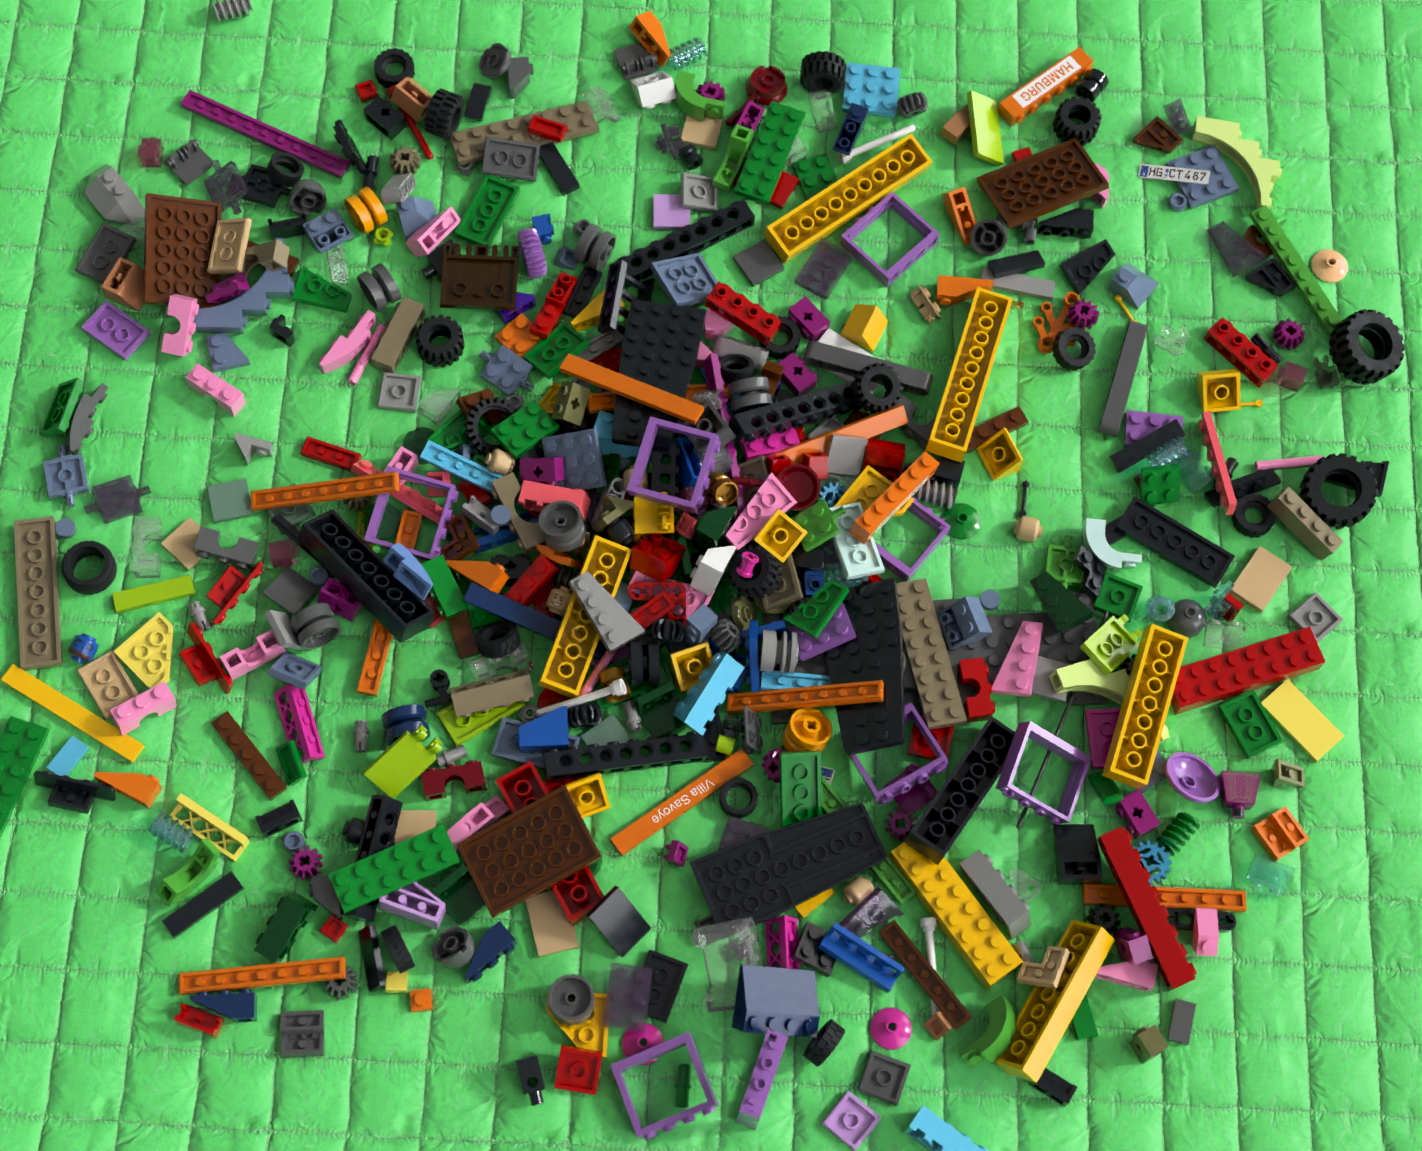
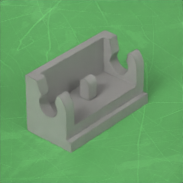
M472 495L468 504L465 502L462 506V513L494 536L502 526L493 523L491 519L492 510Z

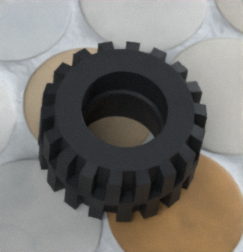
M817 51L807 54L801 62L800 84L803 85L804 89L815 94L825 95L839 92L845 85V60L840 55L828 51Z
M442 88L438 89L432 96L426 110L424 120L425 131L444 139H450L452 133L457 130L464 108L462 96Z
M1074 96L1071 97V100L1069 98L1065 99L1059 105L1053 121V130L1057 132V138H1061V142L1076 138L1082 146L1086 145L1087 142L1090 143L1095 138L1101 123L1099 107L1096 108V104L1094 102L1091 103L1088 98L1085 100L1081 96L1079 98ZM1077 118L1082 120L1085 124L1078 125L1073 123L1070 119Z
M434 315L431 316L430 320L426 318L424 324L420 323L415 337L420 358L425 360L428 365L432 363L433 367H437V365L445 367V364L450 366L453 364L452 361L457 362L459 356H462L464 349L463 332L455 319L451 321L449 316L443 318V315H439V317L435 318ZM438 336L450 339L443 346H435L430 343L432 339Z
M874 363L861 369L854 376L855 380L851 383V386H854L851 389V394H855L853 400L859 402L857 406L859 408L863 406V410L866 412L870 410V413H879L898 403L897 400L902 396L900 392L903 391V386H900L902 378L898 379L897 377L900 375L898 371L894 373V368L892 366L887 367L885 363ZM871 378H877L884 384L885 394L883 398H877L871 394L869 390Z
M749 545L748 549L746 547L741 548V552L737 551L735 553L736 557L731 558L730 562L732 564L728 565V570L731 572L728 573V578L731 579V585L742 594L753 599L758 597L765 598V594L771 595V590L778 588L776 584L781 582L779 575H782V570L779 569L781 564L766 549L757 545L756 547ZM746 551L757 555L759 562L756 564L761 563L762 565L760 575L752 581L736 572L737 566H740L742 561V553Z

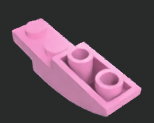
M368 310L365 315H361L357 326L349 331L347 338L340 335L337 340L332 342L329 352L324 354L319 362L322 373L327 374L344 366L367 347L372 338L370 330L376 323L375 313Z
M498 795L485 804L482 802L447 831L457 854L460 853L457 846L458 843L495 824L510 813V808Z

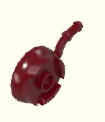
M760 66L754 69L746 81L745 89L749 98L738 111H735L731 117L726 119L725 124L727 126L734 125L749 100L770 106L771 101L782 102L787 96L788 91L784 73L774 66H769V68Z
M802 464L789 465L782 469L776 477L797 502L790 508L791 510H805L812 506L819 497L821 491L820 480L816 472L809 466ZM738 476L732 478L736 485L761 487L766 481Z

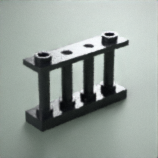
M623 260L609 265L597 330L602 334L615 330L624 335L625 327L617 323L618 314L628 319L629 311L620 306L621 297L630 303L632 299L651 302L655 279L650 278L642 282L638 281L626 273L628 263ZM624 281L638 289L637 298L623 290Z

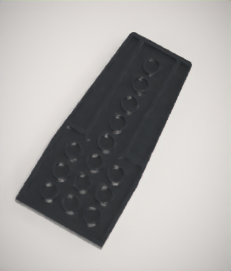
M632 299L622 342L619 373L685 399L698 358L706 309ZM616 394L612 442L640 447L650 416L677 424L679 418ZM658 428L652 449L668 451L675 432Z
M894 578L848 588L849 593L842 602L848 613L856 638L825 651L831 685L882 680L884 683L883 701L835 705L843 748L848 755L905 743L903 639L897 584Z
M858 803L747 838L691 861L690 866L721 939H724L775 918L885 861L887 854L865 805Z

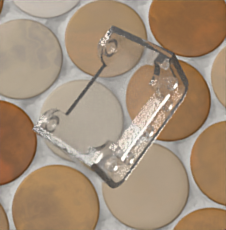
M751 917L699 927L692 933L693 944L698 949H703L710 985L703 996L708 1012L734 1010L740 964L762 966L755 924Z

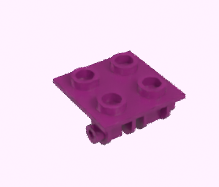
M916 763L914 765L910 764L904 772L889 781L884 787L886 788L920 769ZM928 779L922 784L911 787L907 793L895 796L894 800L901 809L906 807L907 815L910 810L916 813L930 803L938 791Z

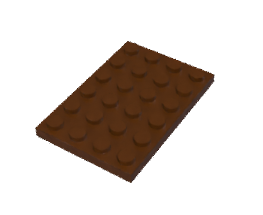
M1076 138L977 177V183L1008 229L1109 189L1108 181Z
M146 193L143 304L168 306L170 296L179 294L198 299L199 309L221 305V303H208L205 297L212 293L213 285L221 282L220 274H210L207 272L217 220H221V203Z
M566 785L457 844L485 905L493 918L603 858Z

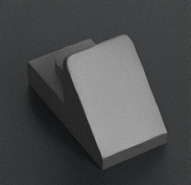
M238 433L234 435L237 446L248 465L253 453L260 457L273 456L275 450L271 442Z

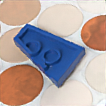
M751 620L749 637L745 638L746 649H750V655H746L747 667H751V673H747V685H751L752 692H760L758 620Z

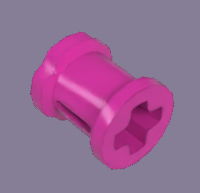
M743 552L740 566H737L736 572L742 577L751 578L753 576V568L759 562V557L751 552Z

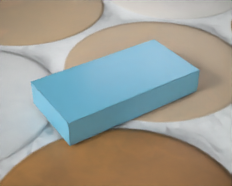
M72 736L46 768L55 775L68 776L90 748Z

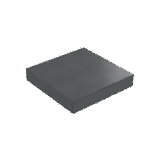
M765 239L733 256V260L752 287L784 271V266Z
M871 1050L857 1091L897 1106L911 1065Z

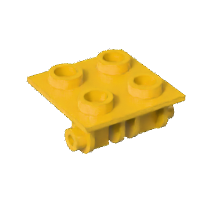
M634 497L635 534L674 533V507Z

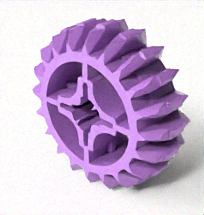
M526 228L519 231L517 235L518 245L520 246V253L526 273L531 279L546 275L545 255L537 231L534 228Z

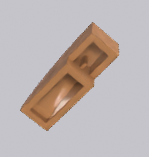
M968 104L942 127L941 136L954 145L971 131Z

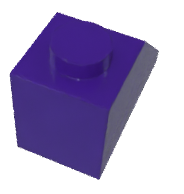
M517 292L516 311H494L505 325L521 313L524 314L536 307L535 296Z

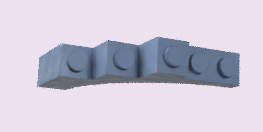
M275 238L277 240L282 241L283 244H285L283 238ZM288 265L286 268L274 272L267 268L262 277L250 290L226 304L211 308H200L195 317L198 333H244V327H247L248 322L247 316H267L268 310L271 309L270 298H291V292H294V281L287 274Z

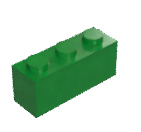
M443 554L422 563L421 565L433 583L428 595L431 599L435 600L437 604L435 608L440 617L443 616L446 621L466 612L468 605L463 602L464 597Z

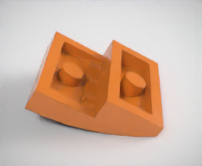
M537 544L536 548L547 558L581 570L584 562L570 558L571 552H558L550 549L548 546Z
M1286 806L1250 828L1274 862L1310 840Z

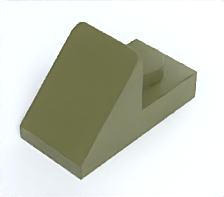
M606 496L601 501V504L607 511L599 516L601 520L595 525L601 531L616 518L630 510L635 503L613 496Z
M1279 759L1274 761L1272 766L1273 787L1285 784L1295 788L1305 787L1303 767Z

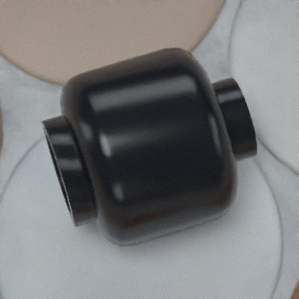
M618 517L606 526L608 528L606 535L612 542L627 546L633 541L632 536L635 534V530L626 518L620 519Z
M356 817L351 818L350 821L346 820L342 831L345 842L359 846L365 820Z

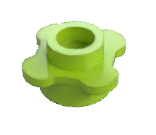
M384 227L377 228L373 243L376 245L383 244L386 247L390 246L391 237L394 235L393 231Z

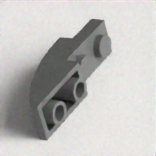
M101 383L91 397L85 393L76 404L77 408L71 415L69 420L70 426L66 431V455H71L73 452L77 453L83 445L81 443L83 437L88 438L93 431L91 426L94 421L91 418L97 411L95 408L97 403L101 404L107 397L105 392L108 387L105 384Z

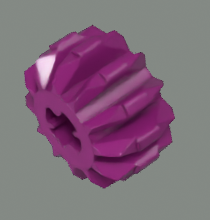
M713 80L710 83L704 81L703 85L699 84L696 90L699 95L710 99L724 101L726 97L724 87H720L719 82L714 84Z
M1083 298L1080 302L1076 299L1074 304H1071L1068 308L1067 318H1069V324H1075L1074 327H1081L1084 330L1086 327L1090 330L1098 321L1099 311H1096L1097 305H1091V300L1085 302Z
M1288 318L1286 321L1281 320L1275 325L1272 338L1276 339L1275 344L1281 345V349L1286 347L1289 351L1292 348H1298L1303 343L1305 331L1301 330L1303 328L1302 325H1297V320L1291 322L1290 318Z
M782 748L770 750L762 758L764 763H762L761 767L765 768L763 774H768V780H774V783H780L779 753L783 752Z
M895 807L896 815L888 812L892 819L884 820L885 823L891 824L885 830L890 831L893 829L889 836L893 838L897 834V841H901L902 834L904 839H906L907 833H910L911 829L915 826L912 822L917 821L918 817L910 818L914 813L913 810H910L906 815V807L902 808L901 813ZM905 819L906 828L901 827L898 829L897 825L899 824H897V821Z
M309 845L305 847V851L298 847L299 853L292 852L291 855L294 859L288 860V863L292 865L289 871L295 872L294 877L296 879L301 876L302 881H306L307 876H309L312 880V877H314L313 873L319 875L321 872L318 868L324 866L323 862L320 861L323 858L322 854H317L318 850L316 848L310 850ZM303 861H305V862H308V861H309L310 864H309V865H306V864L303 865L302 862H303Z

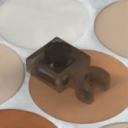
M1323 356L1322 360L1324 363L1319 362L1318 357H1315L1313 365L1317 369L1314 373L1320 389L1339 385L1340 380L1335 367L1328 366V356Z

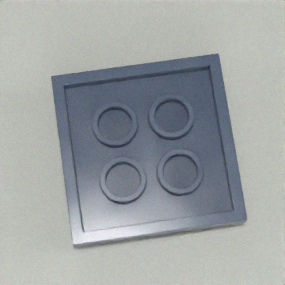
M1215 145L1168 161L1165 165L1168 167L1210 171L1208 184L1174 181L1180 193L1187 198V205L1190 210L1237 193L1240 189Z
M700 253L652 262L650 265L651 271L672 305L689 306L703 303L718 283Z
M597 428L541 438L545 457H563L564 480L557 481V485L554 486L582 490L607 486Z

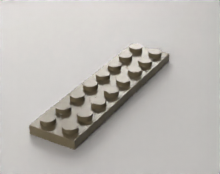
M590 101L578 102L453 132L450 136V141L456 159L460 166L470 164V161L472 163L483 161L486 136L540 145L552 142L558 143L527 133V128L533 115L567 125L568 130L563 141L599 133V126Z
M761 455L738 464L740 468L739 476L742 478L766 480L770 475L766 457ZM743 486V498L746 506L760 487ZM753 539L747 543L748 546H761ZM792 554L789 555L784 563L779 559L777 560L781 564L779 568L782 570V575H779L781 582H777L776 586L778 588L776 590L772 589L771 595L765 594V598H762L766 611L803 598ZM761 563L754 566L756 578L761 573Z
M54 516L14 521L20 668L23 670L63 666Z
M924 578L896 583L903 645L925 724L929 730L965 724L967 718L927 580Z

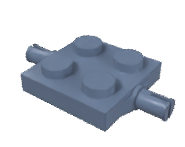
M503 344L493 356L485 350L480 353L479 357L487 361L486 367L480 373L481 377L508 396L513 395L521 386L532 392L535 386L527 381V376L533 369L530 363Z
M59 445L57 446L59 457L43 462L48 495L50 500L66 497L67 507L71 508V505L72 507L75 506L74 495L89 492L84 457L82 454L66 455L65 445H61V447Z

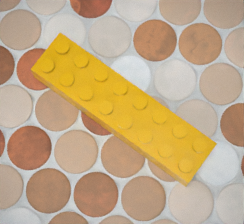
M595 535L591 541L579 576L588 571L615 598L632 549ZM573 592L537 684L570 698L578 696L600 638Z
M1154 624L1149 625L1143 630L1102 776L1136 789H1141L1148 785L1188 637Z
M905 842L890 852L888 857L917 891L916 896L930 915L936 918V923L986 990L1016 970L1023 963L1022 959L945 857L936 865Z
M1071 920L1057 946L1067 948L1070 952L1057 989L1041 986L1034 987L1016 1019V1031L1012 1042L1006 1051L994 1061L1007 1074L1035 1083L1039 1080L1115 941L1102 926Z

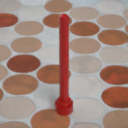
M396 85L387 89L386 93L389 99H391ZM399 107L400 111L405 115V120L426 158L431 160L433 154L415 121Z

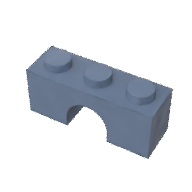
M704 603L686 620L683 643L687 648L712 639L709 632L717 624L718 616Z

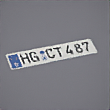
M1141 164L1138 177L1208 184L1210 171Z

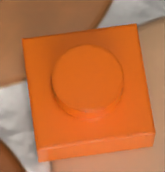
M431 988L410 990L412 1013L433 1010Z

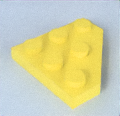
M158 612L113 651L149 689L164 681L166 684L170 681L174 627Z

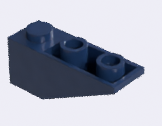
M851 103L832 150L850 156L867 120L869 108Z
M500 921L483 934L465 976L467 984L471 981L473 983L478 981L483 976L482 972L487 968L492 969L498 964V959L505 954L507 956L515 949V938Z
M243 989L239 990V993L218 991V994L209 995V992H197L195 996H190L193 1003L236 1023L257 1021V995L252 990Z

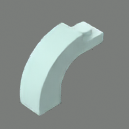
M1086 518L1083 521V540L1086 549L1108 569L1119 571L1122 568V564L1127 568H1135L1136 565L1142 563V555L1121 553L1110 547L1105 537L1106 520Z

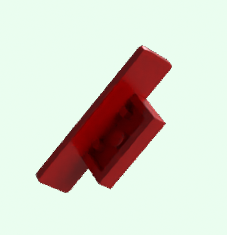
M261 561L256 563L246 577L232 565L225 570L205 595L221 608L209 622L211 626L220 625L225 620L227 610L229 608L232 610L239 602L238 596L241 593L245 594L250 588L249 582L253 578L256 579L262 573L261 567L264 563Z
M194 622L189 623L187 633L194 646L180 651L179 656L198 687L217 680L224 693L229 694L233 685L230 675L226 674L223 670L220 659H216L210 643H206L201 629L196 627Z

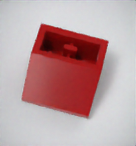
M868 438L862 472L869 465L894 483L901 476L905 444Z
M659 533L650 534L632 548L630 568L663 583L674 574L686 551V546L663 537Z

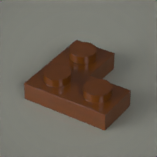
M488 388L459 397L456 403L466 417L469 410L481 400L496 397L491 389ZM499 411L483 413L490 427L498 425L507 419Z
M460 514L447 523L454 540L441 548L440 555L443 554L445 560L460 561L480 548L466 515Z

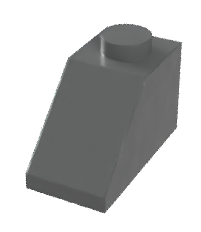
M517 57L510 60V65L507 68L510 99H514L530 83V75H533V64H529L528 57Z
M328 875L312 877V884H309L310 897H313L315 902L338 919H343V915H341L342 907Z

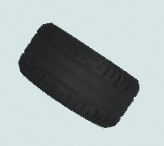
M84 541L75 544L67 550L62 559L61 570L66 582L73 590L78 593L91 595L106 590L113 583L117 573V565L112 553L105 545L96 541ZM87 556H99L105 560L104 568L97 577L90 580H81L74 577V568L81 559Z

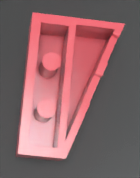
M523 480L518 502L534 518H539L541 511L550 503L569 501L579 507L582 518L586 521L591 498L584 490Z

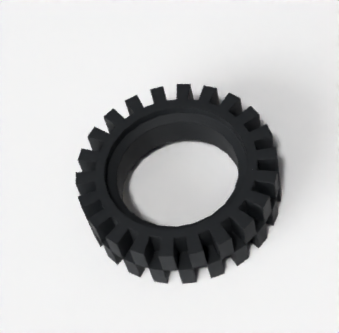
M490 397L481 400L469 410L468 415L465 417L466 422L463 428H465L464 436L467 435L468 438L466 441L472 445V450L476 449L479 455L483 454L484 457L494 449L506 451L501 445L489 444L481 438L478 431V422L482 414L487 411H499L507 418L520 410H516L514 403H508L509 400L507 399L501 400V397Z

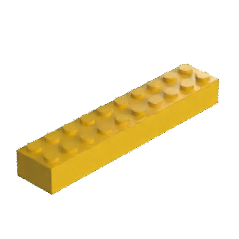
M910 133L767 226L763 236L785 264L877 204L882 197L885 198L891 192L897 191L926 172L933 161L912 133Z
M977 287L925 451L962 463L1013 298Z

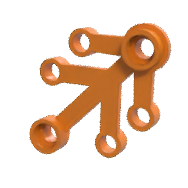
M1069 292L1065 295L1063 300L1064 307L1057 320L1054 318L1052 305L1049 302L1042 303L1040 312L1046 316L1050 327L1049 334L1047 335L1043 326L1044 319L1042 317L1036 316L1032 322V326L1037 329L1040 336L1037 346L1041 352L1046 354L1052 353L1053 341L1056 335L1070 327L1074 328L1075 324L1063 323L1067 317L1068 308L1072 304L1068 301H1072L1073 304L1076 299L1079 301V296L1076 293ZM1068 341L1067 345L1073 346L1077 341Z

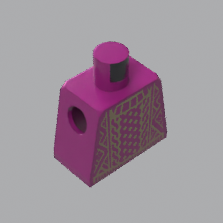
M1222 770L1218 775L1221 805L1225 808H1232L1233 819H1244V810H1250L1255 804L1260 774Z

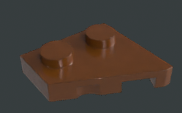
M1157 116L1133 138L1132 142L1171 154L1183 142V138Z

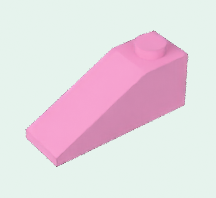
M449 206L418 229L405 244L415 257L429 255L461 222V219L452 206Z
M1147 960L1136 965L1122 962L1101 966L1095 978L1151 992L1154 989L1158 965L1154 964L1152 960Z

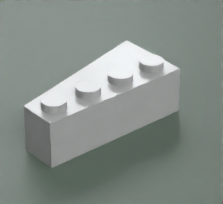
M588 571L569 582L570 588L608 653L644 634L645 630Z
M978 850L960 863L961 871L976 892L982 893L981 897L987 907L994 908L993 913L997 917L996 919L1001 925L1006 924L1007 934L1011 939H1014L1032 926L1029 916L1030 908L1024 900L1020 901L1016 896L1018 893L1011 884H1006L1003 873L999 869H994L991 858L987 854L983 855Z

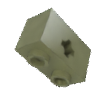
M562 382L558 390L559 394L556 404L553 408L552 419L571 426H581L591 389L574 382Z
M1148 1025L1143 1026L1132 1035L1134 1038L1129 1042L1142 1064L1169 1047L1156 1025L1150 1028Z

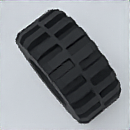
M1371 309L1359 310L1340 321L1332 330L1331 338H1329V345L1331 346L1329 353L1333 357V364H1336L1338 367L1337 370L1343 373L1344 377L1348 380L1353 379L1352 382L1363 385L1373 384L1395 372L1401 365L1404 357L1402 352L1405 349L1404 344H1402L1403 336L1399 334L1398 326L1392 323V319L1386 318L1385 314L1381 312L1376 313L1375 310ZM1359 335L1365 337L1371 343L1374 349V359L1368 357L1362 351L1358 340Z
M1335 453L1329 454L1326 458L1318 459L1305 473L1300 484L1301 492L1299 497L1330 528H1349L1359 523L1371 511L1376 503L1375 497L1378 495V489H1375L1377 480L1372 478L1373 471L1371 468L1367 470L1365 468L1366 463L1363 460L1358 462L1356 461V456L1346 457V453H1340L1338 456ZM1331 475H1339L1348 479L1355 489L1356 497L1354 502L1345 508L1329 504L1321 492V484L1325 478Z

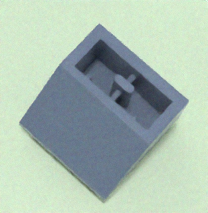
M336 208L303 224L306 238L314 250L320 254L354 237Z
M965 596L936 614L950 650L977 642L993 633L978 597Z

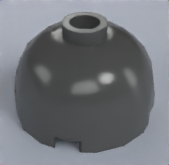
M303 179L296 182L289 193V203L292 210L299 215L305 212V216H312L311 212L321 213L327 204L324 188L312 179Z
M984 219L972 228L970 242L977 253L993 256L1005 248L1008 241V232L1000 221Z
M1183 599L1170 607L1165 621L1170 631L1190 639L1201 633L1206 623V614L1203 607L1196 601Z
M454 926L443 931L439 935L441 939L438 943L434 942L433 957L444 967L450 969H457L466 965L475 952V943L471 934L465 928L461 929L460 926Z

